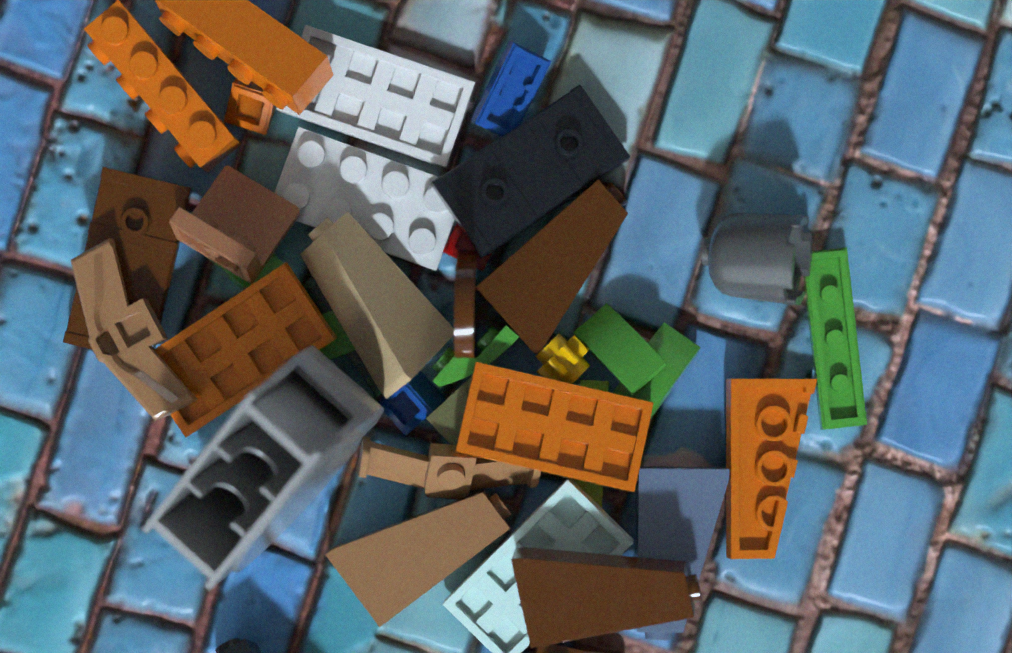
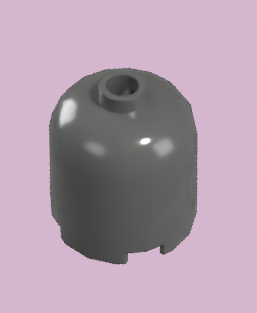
M732 213L722 218L714 229L711 239L704 240L701 255L702 264L708 266L710 277L716 289L722 294L731 297L800 305L805 297V292L798 290L800 277L810 276L812 262V233L803 232V226L808 225L809 217L788 214Z

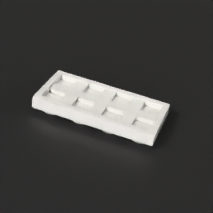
M305 25L301 38L328 56L334 75L300 115L287 106L283 110L279 108L277 110L447 169L475 87V82Z
M298 127L274 192L299 208L300 216L297 218V222L316 228L327 217L335 223L348 211L386 254L436 272L455 219L431 186V182L438 178V176Z

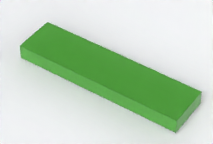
M847 247L812 251L810 276H803L814 377L817 379L816 395L820 429L826 430L867 425Z

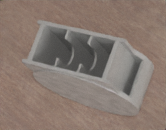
M315 346L307 347L246 396L227 422L187 468L173 490L143 526L142 530L149 533L155 529L209 578L204 586L211 590L231 572L237 573L248 566L289 527L361 445L362 437L368 436L383 414L384 408Z

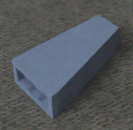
M640 466L636 483L635 557L685 561L688 575L697 574L699 581L729 481V469L726 467ZM687 619L636 628L637 632H645V639L671 640L672 632H684Z

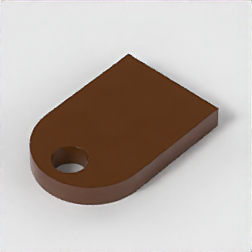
M458 250L455 270L454 354L455 358H474L476 339V250Z

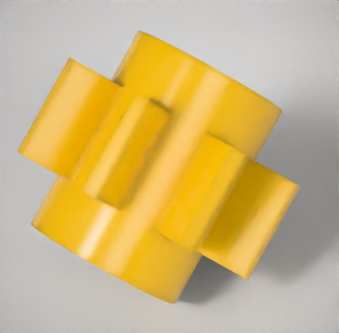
M559 333L535 356L543 364L536 372L541 377L572 384L590 367V364L583 358L589 349L575 335L566 341Z

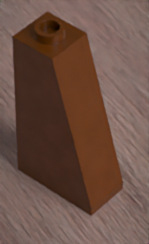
M597 180L476 286L477 290L535 355L543 349L628 215V212L623 208L628 203L626 198L611 182L604 186Z
M531 547L516 548L511 558L531 648L694 618V603L702 601L697 574L688 575L685 561Z

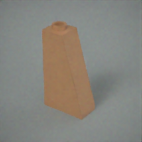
M481 490L463 499H457L338 544L325 555L377 625L381 627L510 529V524L506 519L512 513L497 493L489 498L486 492Z

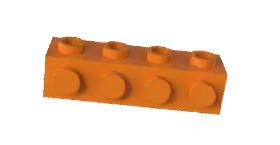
M119 0L84 28L93 39L87 44L88 48L104 66L110 61L121 73L116 78L118 84L133 100L140 95L150 107L144 113L145 116L161 134L167 130L171 132L179 142L173 149L189 168L197 164L200 168L209 172L242 145L130 10Z
M155 0L162 14L159 19L166 28L178 36L183 32L194 39L193 44L203 55L211 60H214L216 57L222 59L229 64L227 66L228 70L238 80L246 85H249L251 81L264 89L262 93L266 99L281 110L287 106L300 115L334 75L327 55L249 0Z

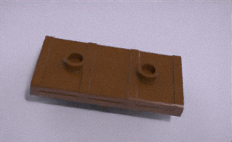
M102 167L101 180L92 219L88 228L84 252L109 238H114L129 305L142 298H147L160 324H162L180 241L176 239L169 221L179 207L188 211L193 188ZM75 285L76 290L63 343L92 349L88 342L89 333L77 285Z

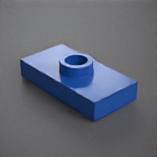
M509 40L470 121L501 137L520 125L551 61Z

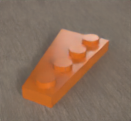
M726 379V468L729 469V481L726 488V558L775 559L788 505L786 497L791 477L794 478L798 463V460L795 459L801 434L805 433L809 417L806 413L810 396L815 391L817 379Z

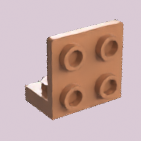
M225 166L194 211L190 214L179 207L169 223L177 240L248 283L253 284L300 216V210L294 204L234 168Z

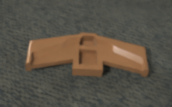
M109 238L70 260L89 333L88 342L98 361L108 367L147 413L157 421L195 402L198 398L152 348L168 339L147 298H142L129 305L115 248L116 244L114 238Z
M370 436L362 437L357 467L358 477L366 478L367 475L411 485L425 489V494L429 498L463 499L470 490L525 483L529 488L538 487L541 471L455 452L456 445L430 443L427 456L370 441Z

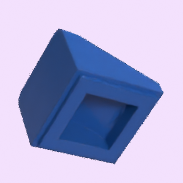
M420 370L412 380L386 399L383 396L377 402L384 408L385 414L406 436L445 401V398Z

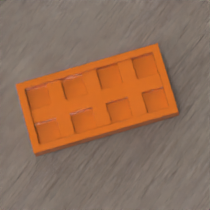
M287 262L154 349L187 388L198 398L195 402L171 414V417L185 437H188L243 401L252 390L262 385L279 368L302 350L310 346H315L320 350L337 338Z
M476 362L455 452L635 492L654 403Z

